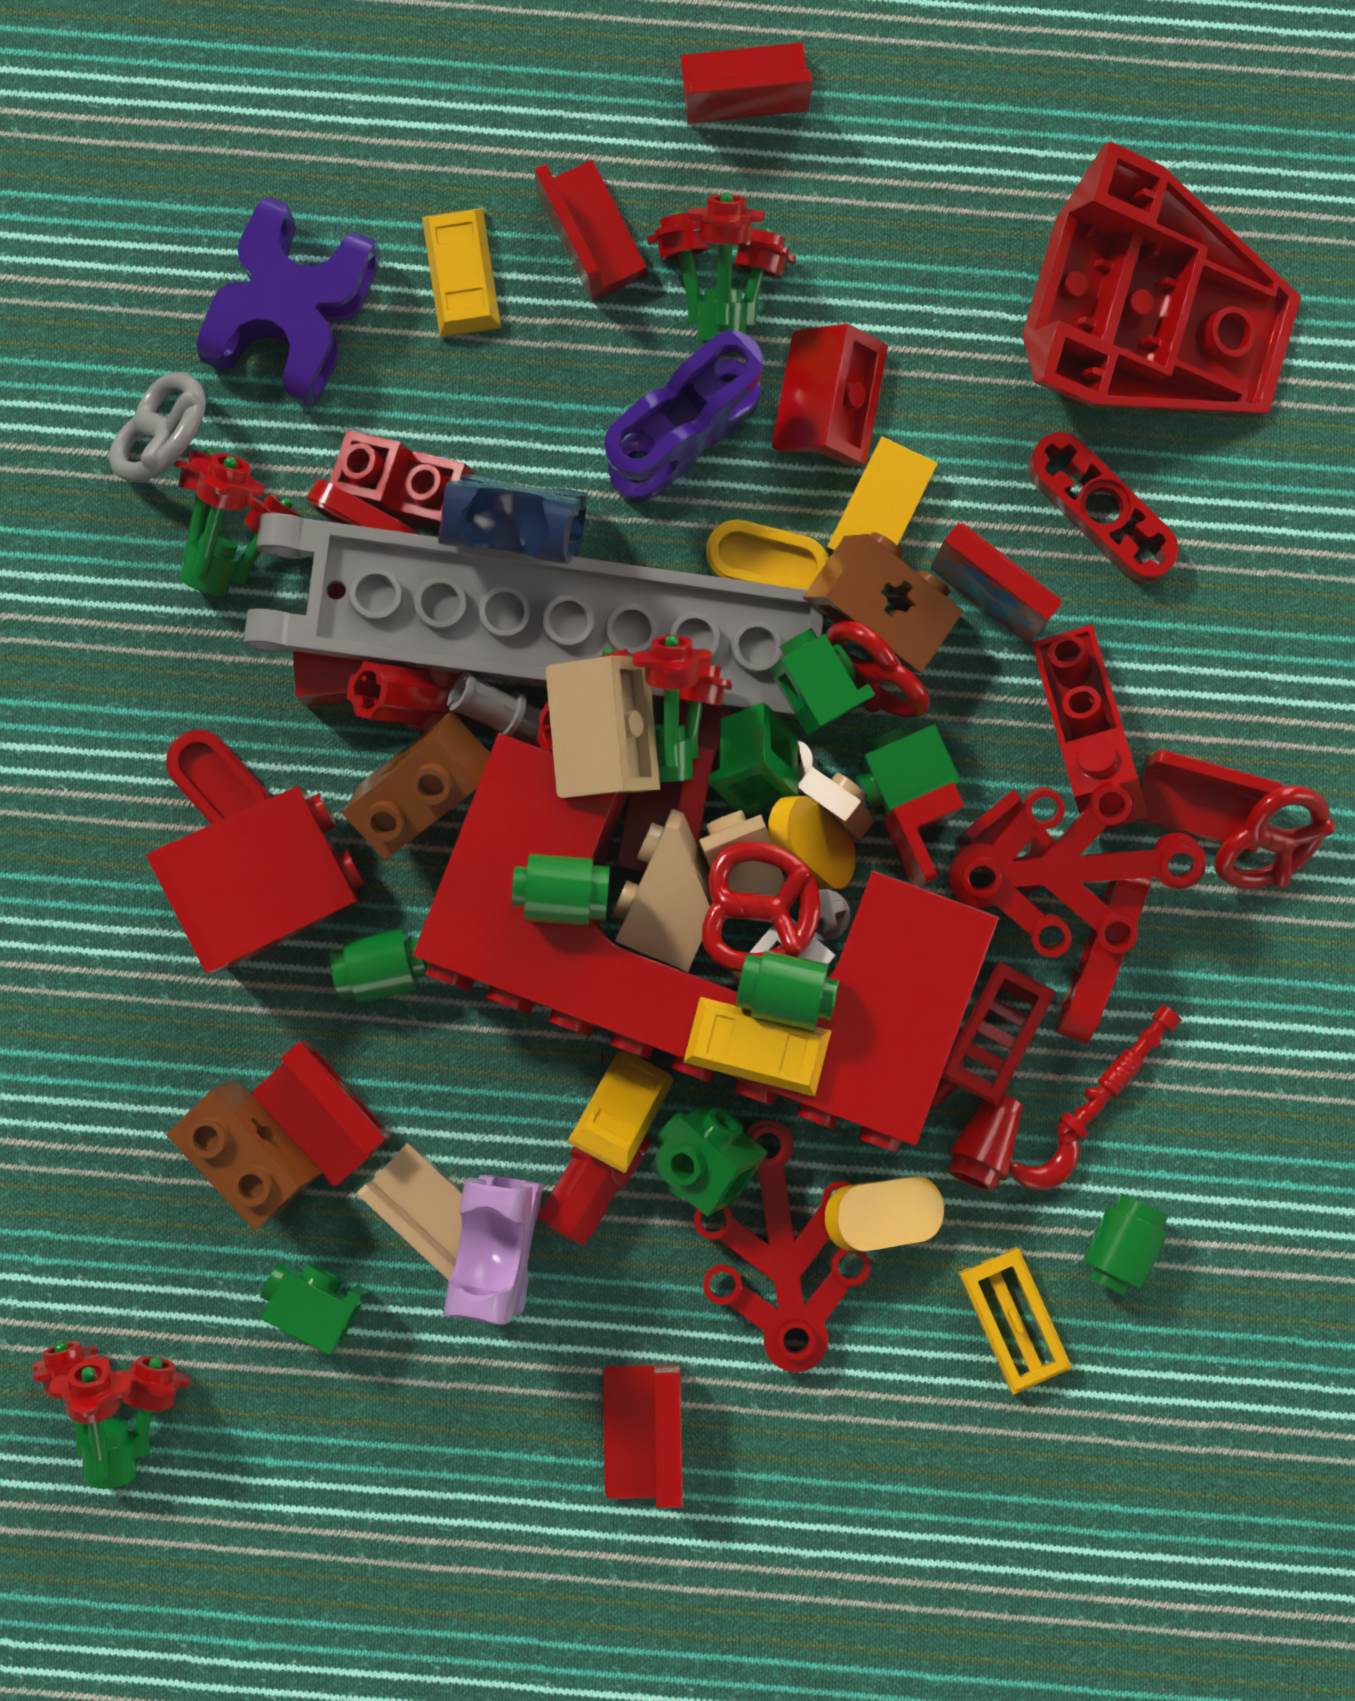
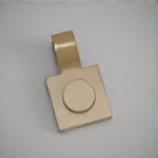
M797 740L798 758L801 759V764L798 768V796H809L814 799L852 837L860 841L875 822L862 803L866 798L865 792L850 779L838 772L832 779L820 773L814 754L805 743Z

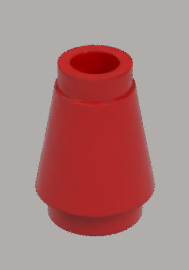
M1005 1094L1002 1095L997 1106L985 1100L981 1102L947 1153L952 1158L947 1172L970 1186L987 1192H995L999 1181L1007 1180L1020 1115L1024 1106Z

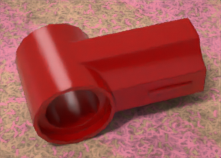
M363 661L360 669L349 677L347 699L352 702L357 717L390 723L401 722L404 723V727L427 731L451 711L447 705L448 696L454 682L461 674ZM459 712L455 713V715L463 722V714Z
M645 1135L626 1173L573 1146L569 1153L572 1159L539 1212L538 1219L566 1238L584 1246L606 1213L607 1206L618 1188L624 1189L653 1139Z

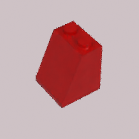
M296 786L146 854L206 974L228 970L363 901L357 888L366 884L365 879L349 850L341 854L338 853L328 831L336 828L337 825L320 793L310 797L305 788Z

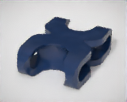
M464 474L460 476V480H451L446 484L438 543L468 549L489 548L506 550L533 556L537 560L568 564L572 561V556L577 555L581 549L588 493L561 488L551 489L523 486L500 481L496 478Z

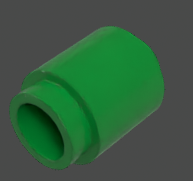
M529 854L527 867L514 866L511 906L524 907V921L588 926L589 919L606 920L610 866L593 865V858Z
M400 928L345 941L343 949L331 951L329 953L330 969L339 999L346 1001L355 998L356 1002L361 1004L419 990V976L425 975L428 967L427 961L412 956L419 937L409 939L406 929Z
M765 951L763 957L747 954L740 977L736 1007L751 1010L752 1018L815 1031L818 1018L832 1019L840 980L827 978L829 964L770 951Z
M1120 1193L1115 1206H1107L1082 1260L1094 1266L1089 1279L1124 1296L1130 1284L1142 1290L1168 1233L1163 1231V1228L1169 1216Z

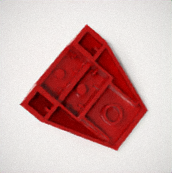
M1110 141L1103 145L1055 220L1022 338L1034 382L1088 406L1262 415L1269 413L1301 296L1164 166Z

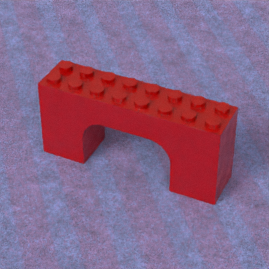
M498 733L412 956L429 962L425 975L470 992L474 981L477 980L490 985L486 996L487 999L528 1014L531 1013L534 1003H538L552 1009L548 1022L589 1037L594 1025L614 1032L609 1045L647 1059H651L654 1048L676 1055L671 1068L711 1082L714 1070L684 1063L699 999L703 997L736 1006V991L618 947L605 935L599 920L589 919L588 926L524 921V907L511 906L514 866L527 867L529 854L593 858V865L604 866L629 801L630 793H606L560 798L556 791L553 753ZM872 870L838 964L829 976L831 979L840 980L832 1019L818 1018L816 1027L831 1030L815 1096L726 1074L738 1079L734 1092L768 1105H772L775 1094L798 1101L800 1105L796 1113L797 1116L834 1129L838 1117L861 1125L857 1138L897 1153L901 1141L916 1146L999 917Z

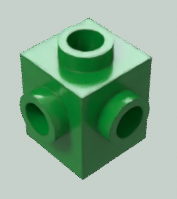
M708 1104L687 1115L679 1112L668 1121L657 1139L662 1147L649 1167L665 1180L667 1188L673 1195L683 1201L690 1202L708 1217L738 1200L768 1154V1151L743 1131L742 1124L735 1116L725 1110L715 1108L712 1104Z

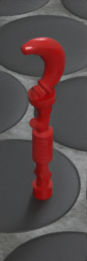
M1162 1004L1152 1015L1154 1022L1148 1029L1146 1028L1141 1031L1140 1038L1132 1048L1123 1049L1118 1058L1114 1060L1098 1079L1099 1086L1097 1088H1086L1085 1097L1088 1102L1083 1106H1078L1074 1111V1116L1066 1112L1059 1118L1061 1122L1057 1129V1133L1060 1135L1057 1139L1059 1147L1051 1160L1037 1167L1025 1166L1016 1161L1010 1164L1009 1172L1016 1182L1031 1190H1048L1061 1185L1070 1177L1078 1162L1080 1152L1079 1140L1083 1141L1089 1136V1132L1085 1127L1100 1113L1110 1097H1118L1120 1092L1136 1076V1073L1144 1066V1057L1153 1047H1157L1161 1043V1037L1166 1031L1172 1033L1180 1024L1182 1019L1173 1010Z

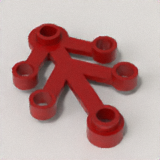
M1114 782L1102 783L1093 790L1090 796V804L1042 857L1015 859L1039 829H1051L1057 826L1065 814L1064 802L1057 791L1050 787H1037L1027 794L1024 800V809L992 844L973 843L957 852L949 867V882L952 891L963 903L976 908H985L993 905L999 907L1031 935L1034 948L1045 957H1058L1069 949L1072 935L1068 924L1057 915H1045L1016 887L1044 885L1096 930L1099 942L1104 949L1112 953H1124L1135 945L1138 938V930L1133 919L1123 911L1112 910L1081 882L1159 878L1164 885L1170 888L1184 889L1193 886L1202 878L1207 861L1205 853L1198 842L1184 833L1167 834L1156 842L1152 850L1081 855L1107 825H1116L1123 822L1131 812L1132 801L1129 794L1121 785ZM1110 792L1121 795L1123 800L1122 806L1116 813L1104 814L1099 810L1098 804L1103 795ZM1041 797L1052 798L1056 802L1054 814L1045 819L1034 816L1032 814V806L1037 799ZM1178 853H1186L1192 858L1190 868L1182 874H1174L1168 868L1170 859ZM979 866H987L994 872L992 882L984 887L975 886L969 880L972 870ZM1119 921L1127 924L1129 928L1128 934L1121 941L1114 942L1105 937V930L1111 923ZM1045 927H1059L1063 931L1060 942L1052 946L1041 943L1039 934Z
M761 1119L748 1126L745 1133L755 1141L764 1133H772L778 1137L780 1142L778 1153L771 1158H764L758 1168L769 1244L734 1219L728 1206L721 1209L726 1216L725 1224L721 1229L717 1231L705 1229L700 1221L702 1212L697 1208L694 1213V1225L701 1236L707 1239H719L772 1279L775 1285L778 1309L742 1285L739 1272L729 1264L719 1263L711 1266L704 1275L703 1289L709 1300L720 1305H730L764 1331L763 1344L765 1351L776 1366L789 1372H803L816 1366L825 1355L828 1346V1334L824 1322L851 1286L861 1284L867 1279L871 1264L869 1257L864 1251H847L838 1248L831 1257L830 1267L832 1271L807 1302L803 1303L800 1277L830 1237L825 1225V1210L829 1196L834 1190L852 1184L846 1181H834L828 1184L822 1192L821 1205L794 1240L783 1166L792 1155L793 1139L788 1129L780 1122L772 1119ZM848 1253L857 1254L862 1260L860 1273L853 1277L843 1276L838 1269L839 1260ZM727 1272L732 1275L735 1280L733 1291L725 1296L715 1294L710 1288V1280L714 1274ZM792 1328H801L808 1334L807 1345L800 1351H791L783 1343L784 1335Z

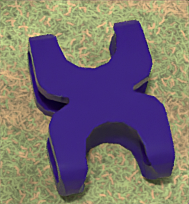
M266 197L255 208L237 246L239 261L247 271L250 282L228 283L216 292L199 332L197 352L201 363L218 370H228L236 365L239 357L251 342L264 337L282 339L290 345L287 364L282 375L284 388L292 401L308 407L316 404L321 397L340 357L338 341L332 334V329L328 322L348 321L360 312L380 262L379 247L376 240L362 234L351 233L343 238L340 246L328 261L315 266L296 264L289 258L291 243L296 231L295 219L287 203L273 197Z
M735 330L724 331L716 335L681 364L664 388L654 389L643 396L612 423L606 433L604 446L607 460L609 461L610 481L614 490L620 496L637 503L655 498L687 471L703 449L712 447L722 441L753 414L760 401L761 386L759 381L763 369L762 352L755 340ZM736 352L744 356L747 365L736 359H723L716 364L715 361L724 353ZM640 453L647 454L643 458H635ZM652 476L650 480L643 483H634L628 480H644Z

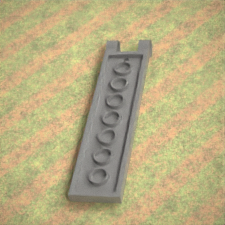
M265 513L260 515L256 543L258 551L283 558L313 557L306 615H298L271 609H249L247 611L243 644L251 648L271 652L289 653L296 651L460 674L468 672L475 676L547 685L546 668L549 665L602 656V651L607 647L612 648L615 652L628 649L629 656L632 657V654L636 652H645L651 649L652 640L657 637L677 635L691 639L692 649H707L711 651L712 661L708 664L721 667L720 678L730 680L732 683V690H724L722 707L712 708L742 711L765 702L777 716L797 719L769 669L784 657L779 647L793 637L810 628H813L817 637L822 636L824 614L802 598L807 591L805 589L573 556L570 563L563 564L537 560L533 556L506 550L489 548L468 549L442 545L438 543V537L306 519L281 513ZM338 583L344 586L346 593L343 598L335 600L328 596L327 588L331 584ZM651 686L652 699L664 701V689Z

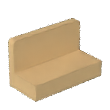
M612 655L549 665L546 668V681L557 795L560 798H572L606 793L660 790L651 686L645 682V667L634 666L632 664V657Z
M408 1142L372 1181L365 1183L357 1192V1195L446 1279H450L455 1267L460 1244L462 1216L459 1211L463 1191L411 1142Z

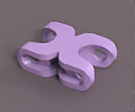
M480 1175L479 1178L470 1177L464 1180L459 1211L462 1216L460 1244L455 1267L448 1281L443 1315L501 1325L509 1323L513 1314L520 1315L524 1311L529 1282L527 1277L529 1250L535 1223L540 1212L543 1183L494 1175Z

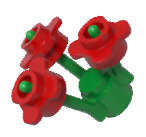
M729 192L709 196L706 208H693L683 213L680 210L674 211L672 215L659 220L661 228L655 230V235L647 237L648 245L658 244L661 260L679 259L688 301L687 324H697V340L710 341L716 335L728 330L740 331L747 335V325H756L757 301L763 278H782L785 263L794 264L796 261V256L790 254L789 248L784 247L785 238L783 236L773 233L770 228H764L763 230L752 229V222H762L765 220V212L746 209V198L732 195ZM708 242L718 244L717 289H704V302H702L693 256L708 251L710 249ZM732 244L737 246L734 266L750 273L743 303L742 290L731 289Z
M206 448L203 453L190 451L188 462L176 460L174 463V467L180 469L178 487L196 491L189 536L181 556L185 562L179 575V580L198 591L214 596L226 597L232 581L246 584L251 567L261 553L256 549L260 515L265 513H281L298 517L302 515L292 507V502L288 498L280 499L270 493L265 501L258 500L256 497L263 495L264 485L252 478L249 464L241 458L229 454H215L212 448ZM249 503L253 507L243 521L257 534L239 558L235 556L238 546L234 542L218 535L225 510H242ZM208 504H209V505H211V508H210L209 516H208L207 523H206V526H205L206 515H207V509H208Z
M677 635L657 637L652 640L651 649L632 654V664L636 667H645V682L652 687L664 689V724L654 725L660 782H676L693 778L692 759L699 758L698 733L703 706L722 707L724 690H732L731 681L720 678L721 667L708 664L712 661V652L707 649H692L691 639ZM607 647L602 651V656L599 657L611 655L629 656L628 649L615 652L612 648ZM679 702L688 703L685 728L684 725L679 724Z
M80 1341L58 1342L55 1346L43 1351V1359L32 1365L34 1373H32L33 1381L42 1382L46 1395L64 1400L66 1414L72 1419L76 1433L77 1455L82 1457L84 1482L91 1487L100 1489L126 1485L134 1480L137 1475L136 1458L149 1454L148 1432L153 1411L171 1409L174 1406L177 1389L189 1387L191 1378L185 1373L174 1372L175 1365L171 1361L154 1356L139 1357L131 1363L129 1369L114 1372L111 1370L108 1359L97 1357L98 1350L96 1346L82 1347ZM120 1398L128 1405L138 1408L133 1431H129L127 1423L122 1420L107 1419L118 1410Z

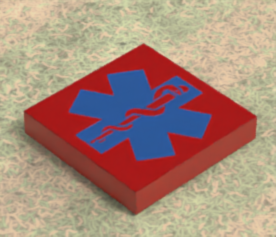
M957 523L945 538L930 567L1028 644H1030L1062 604L1060 602L1061 599L964 523Z

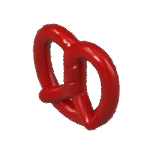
M841 621L833 624L828 629L826 636L831 645H840L854 666L856 677L852 681L856 688L860 689L869 684L875 693L873 697L864 702V707L868 712L874 713L882 709L904 718H917L927 712L930 707V697L925 686L909 669L901 664L892 648L878 633L864 624L855 621ZM848 640L861 645L874 658L862 659L850 654L845 647L844 641ZM892 682L896 684L908 698L897 696L885 690L879 683Z
M1283 786L1271 791L1254 806L1247 818L1246 824L1234 832L1218 850L1215 858L1216 874L1228 885L1238 888H1260L1272 884L1278 888L1287 887L1290 883L1291 875L1313 856L1324 838L1332 835L1335 831V823L1331 819L1327 802L1318 792L1305 786ZM1289 805L1302 806L1310 813V824L1294 829H1284L1269 824L1268 821L1277 811ZM1251 845L1275 852L1274 863L1262 868L1241 869L1234 865L1238 856Z
M740 842L730 845L720 852L711 864L708 882L713 903L708 909L702 924V941L709 956L719 965L737 972H742L747 954L763 957L764 952H741L725 944L722 938V927L724 921L728 918L773 923L782 945L769 951L794 957L801 956L815 935L820 917V892L811 869L794 853L777 845L764 842ZM755 861L778 867L787 873L789 877L778 895L769 896L732 891L728 883L729 874L737 864ZM800 896V914L795 928L789 910L797 897Z

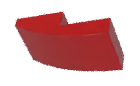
M347 430L329 483L374 507L440 526L446 484L451 480H460V476L464 474L474 475L475 471L463 462L411 451L399 441Z

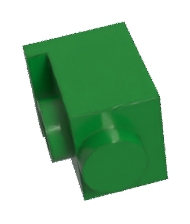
M813 628L800 633L782 644L779 649L784 657L769 669L807 736L862 705L875 695L869 684L860 689L856 688L852 681L856 677V672L845 650L838 644L832 646L825 634L817 637Z
M765 702L720 719V747L716 753L720 770L709 774V785L737 811L743 810L745 816L774 806L782 797L798 796L797 735Z
M279 1262L273 1269L261 1292L260 1298L269 1303L260 1319L330 1356L340 1347L369 1289L357 1284L347 1293L339 1289L343 1280L321 1266L308 1263L303 1270L297 1266L289 1268Z

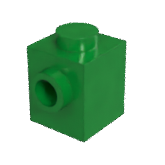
M935 724L908 736L904 728L899 727L868 742L872 752L865 754L860 762L863 773L855 776L858 787L866 794L864 801L868 808L873 810L880 807L884 818L895 807L951 782H954L956 788L961 783Z

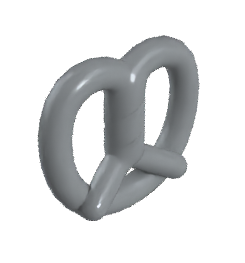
M173 372L160 377L148 388L138 404L134 417L122 427L112 442L109 451V464L112 471L118 477L128 481L148 480L168 469L186 450L200 427L206 407L204 389L195 377L184 372ZM176 391L183 392L168 417L156 413L161 403L170 394ZM142 435L152 438L141 454V461L131 462L128 460L131 448Z

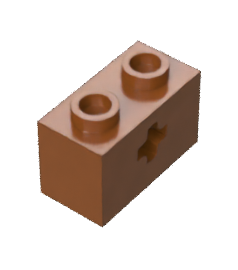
M872 532L870 535L844 536L802 598L834 623L855 621L871 628L889 644L904 667L912 673H922L964 610L947 598L951 591L940 579L922 570L916 573L901 561L900 558L903 555V551L887 537L876 532ZM883 588H889L884 596L881 591ZM887 603L892 605L889 610H884Z
M450 711L361 782L343 809L342 814L386 860L477 789L490 752L455 713Z
M238 1079L210 1090L166 1134L254 1231L279 1216L323 1173L321 1168Z

